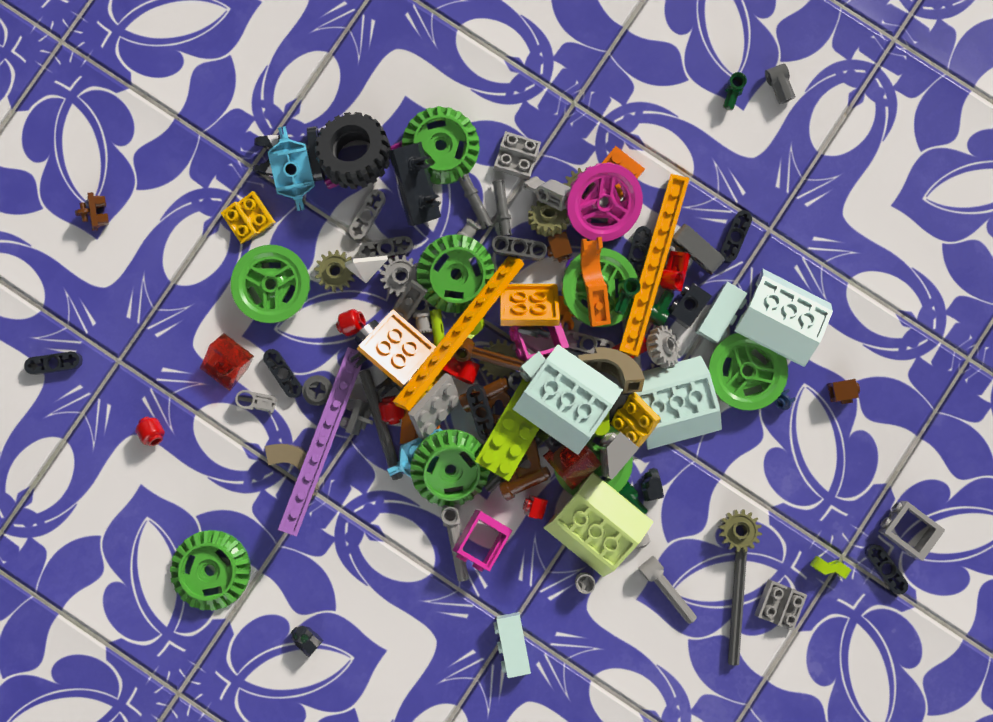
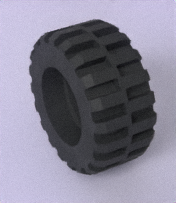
M350 112L344 113V116L340 117L338 115L334 117L333 121L329 120L325 124L326 127L321 128L319 131L320 137H317L315 141L316 159L326 177L330 178L331 182L335 185L339 184L340 187L345 189L348 186L351 189H358V186L365 188L368 187L367 184L377 182V178L379 176L382 177L385 174L384 169H388L390 165L388 150L391 149L387 135L376 119H372L370 115L364 114L363 116L360 112H355L354 114ZM356 140L370 143L367 152L361 158L355 161H342L338 159L340 150L347 143Z

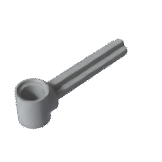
M447 505L442 510L441 518L443 526H447L452 551L460 537L458 524L461 522L458 509L455 506ZM448 510H453L456 516L449 520L444 514ZM452 551L457 580L460 582L468 580L466 562L456 557L457 553Z
M651 556L638 567L639 571L648 581L656 583L688 624L696 620L697 616L663 575L664 568L654 556Z

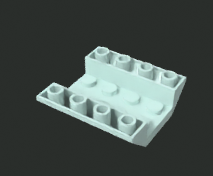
M762 269L755 284L757 288L747 310L741 315L735 332L805 367L821 342L833 312L832 305Z
M557 345L530 382L513 410L578 455L604 420L623 389L566 349Z
M701 356L679 361L675 366L669 368L657 367L642 371L645 378L642 392L635 393L661 418L645 441L647 450L722 430L721 411L710 372Z

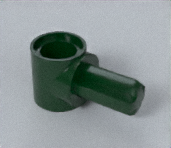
M733 73L726 83L725 91L727 95L723 104V108L732 111L738 96L742 95L747 83V78L743 73ZM737 80L740 86H735L732 81Z
M636 278L624 279L618 284V294L620 296L614 308L617 314L624 315L630 299L633 300L640 291L641 285ZM628 282L632 285L631 292L626 289Z
M664 290L658 303L653 305L649 318L650 323L656 326H664L670 314L667 309L674 297L671 291Z
M627 481L626 485L618 493L642 513L646 514L648 510L638 500V492Z

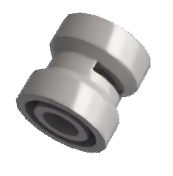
M582 572L576 576L575 586L579 592L589 594L595 588V580L589 573Z

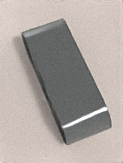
M683 224L673 235L672 241L683 252L690 254V258L707 273L712 275L725 261V258L687 224Z
M496 236L492 241V250L499 256L541 261L545 258L547 252L546 245L540 241L508 236ZM499 241L504 242L506 245L502 250H498L495 247V244ZM521 244L524 246V251L517 253L514 250V246ZM540 247L543 250V254L537 256L533 253V249Z

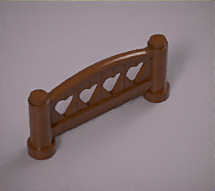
M500 378L483 387L491 410L497 400L503 402L504 408L507 407L511 396L507 393V389L510 386L506 378ZM476 390L472 393V396H476L478 401L474 403L475 406L483 403V400L479 402L478 395H480V392ZM466 393L459 395L462 408L465 412H470ZM478 407L477 415L484 418L487 414L485 408ZM492 414L496 425L501 415ZM487 419L483 422H480V424H485V429L483 431L484 433H487L489 436V433L492 432L491 428L487 429L486 422H489V419ZM535 437L526 451L527 460L531 462V467H517L509 482L505 480L499 483L500 491L507 501L515 498L516 494L547 481L551 477L548 467H542L540 464Z

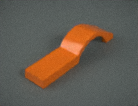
M597 237L596 240L587 241V239H582L581 273L586 287L589 321L592 327L611 324L607 284L603 279L600 267V253L603 248L602 237Z

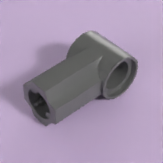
M783 63L765 70L766 81L773 87L779 104L787 103L796 97L789 81L790 74L786 64Z

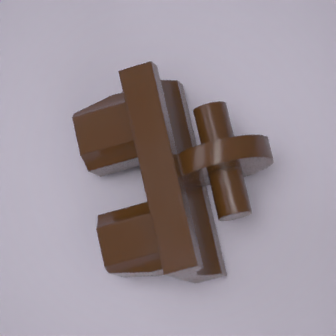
M93 192L87 193L89 208H86V203H79L80 209L75 210V215L81 216L82 222H88L87 216L90 215L92 231L98 230V227L109 225L107 213H96V208H106L105 196H94Z

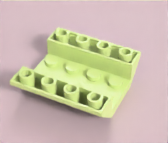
M592 472L580 485L577 493L558 514L556 513L549 520L544 529L602 577H605L615 571L637 547L653 524V521Z

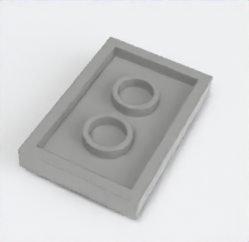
M447 373L439 379L408 413L419 438L423 440L434 432L438 425L446 419L448 414L460 402L459 393L452 376Z

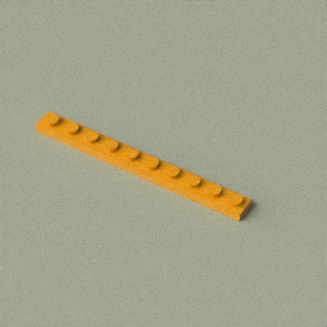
M675 174L670 175L639 281L641 288L635 295L619 351L630 356L638 357L689 184V178Z
M510 256L505 259L480 293L474 298L393 402L396 406L407 411L411 410L476 325L486 315L490 307L497 301L501 293L508 287L512 279L519 273V270L524 265L521 259Z

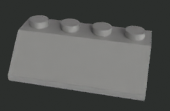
M609 432L600 440L602 443L600 446L602 475L613 479L639 449L622 432Z

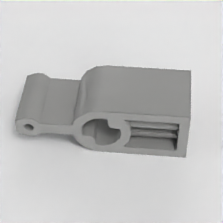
M537 176L530 178L522 184L523 189L535 192L536 197L541 202L560 211L566 208L565 202H567L568 198L566 195L571 187L552 179L544 182Z

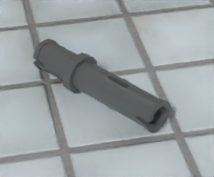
M469 174L463 175L464 178L459 177L458 181L465 192L464 196L468 199L482 230L493 226L478 195L479 192L474 187Z
M495 180L492 184L498 215L496 216V221L499 222L500 236L511 237V215L508 212L505 181Z

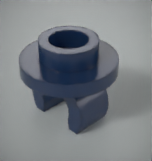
M789 389L784 390L775 400L776 406L783 410H788L796 400L795 397L790 399L787 395L790 391Z

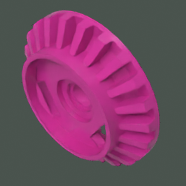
M607 162L587 167L583 173L580 172L577 175L578 177L575 181H572L570 191L567 192L566 196L568 198L567 202H565L567 217L572 227L587 239L596 240L597 237H602V242L617 239L633 227L641 213L643 204L641 186L633 173L621 165ZM594 182L595 184L589 190L584 199H582L581 197L585 189L588 187V185ZM617 184H620L623 192L622 201H620L615 188ZM603 197H607L608 204L605 207H600V200ZM591 217L608 218L607 222L591 223Z

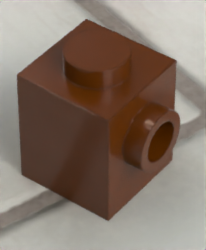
M566 231L562 232V234H555L554 237H547L548 257H552L553 261L558 260L559 263L568 261L573 252Z
M856 379L827 383L830 402L841 401V404L853 403V399L859 398L860 386Z

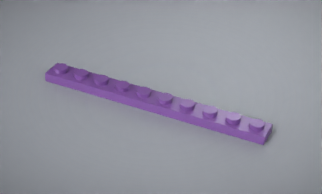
M347 348L279 525V531L296 537L298 535L362 366L361 364L358 368L354 367L359 359L352 363L349 358L359 352L357 350Z

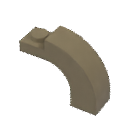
M595 347L594 354L578 355L577 358L597 372H605L614 376L623 389V394L642 392L645 380L643 372L637 362L627 354L612 348Z
M291 444L264 446L268 465L285 462L293 464L301 471L307 451ZM318 482L313 495H317V490H319Z

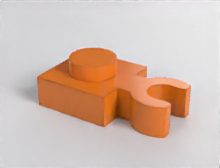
M558 296L561 325L564 328V322H566L568 330H572L574 322L571 317L574 318L575 316L568 311L569 309L563 301L564 297Z

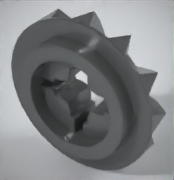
M311 376L303 384L302 394L309 404L321 406L327 403L333 386L329 379L324 376ZM320 384V389L325 391V393H319L316 398V392L310 390V388H317Z

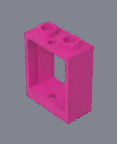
M561 322L560 326H547L551 333L550 336L554 347L560 345L567 350L569 344ZM511 326L509 334L511 340L515 342L516 355L518 359L527 362L536 353L528 355L522 334L518 332L521 326ZM555 348L544 350L540 353L545 358L548 357Z
M475 510L452 551L457 553L456 557L464 562L467 560L473 562L472 567L481 572L483 570L490 572L513 530L482 511ZM478 520L499 533L483 562L462 550Z

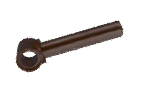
M468 337L453 355L460 362L475 358L516 371H520V367L526 363V361L477 348L475 343Z

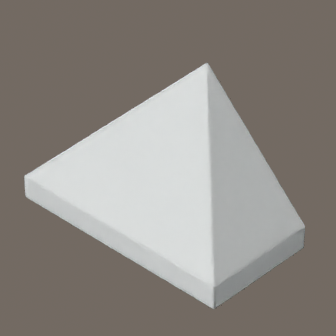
M388 257L352 259L345 262V267L363 282L367 283L388 260Z

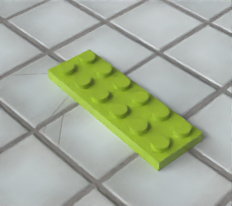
M522 379L475 460L477 464L508 482L539 430V427L513 410L530 384V381L526 382L524 379Z

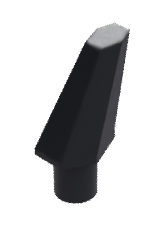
M521 326L518 329L520 333L535 338L542 337L547 340L551 334L543 330V326Z

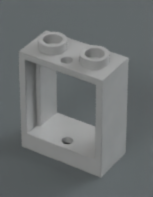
M908 501L897 502L892 507L891 511L893 512L890 516L881 522L879 532L916 560L923 561L945 529ZM907 510L930 526L915 548H912L892 532Z

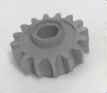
M403 255L402 259L395 256V261L389 258L390 264H383L386 270L380 272L381 275L385 276V278L380 279L382 283H386L384 289L390 288L389 294L392 295L395 292L397 297H400L412 279L417 282L416 269L418 263L413 265V258L407 261L405 255ZM400 272L406 273V278L403 281L397 280V275Z
M667 326L655 327L653 330H650L651 334L648 335L646 341L649 357L656 365H661V368L675 366L678 363L677 359L681 357L678 354L681 349L678 348L679 341L675 339L676 334L673 335L672 329H668Z

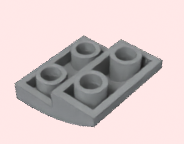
M505 131L493 170L529 180L541 142Z
M768 579L754 615L794 631L807 594Z

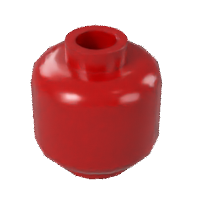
M356 309L339 314L338 322H336L337 330L348 337L357 334L366 325L363 313L361 311L358 312Z
M397 395L382 398L378 405L382 421L389 422V425L398 424L400 419L405 417V409L396 406L393 402Z
M144 417L139 420L135 432L142 444L149 446L159 444L165 434L159 420L153 417Z

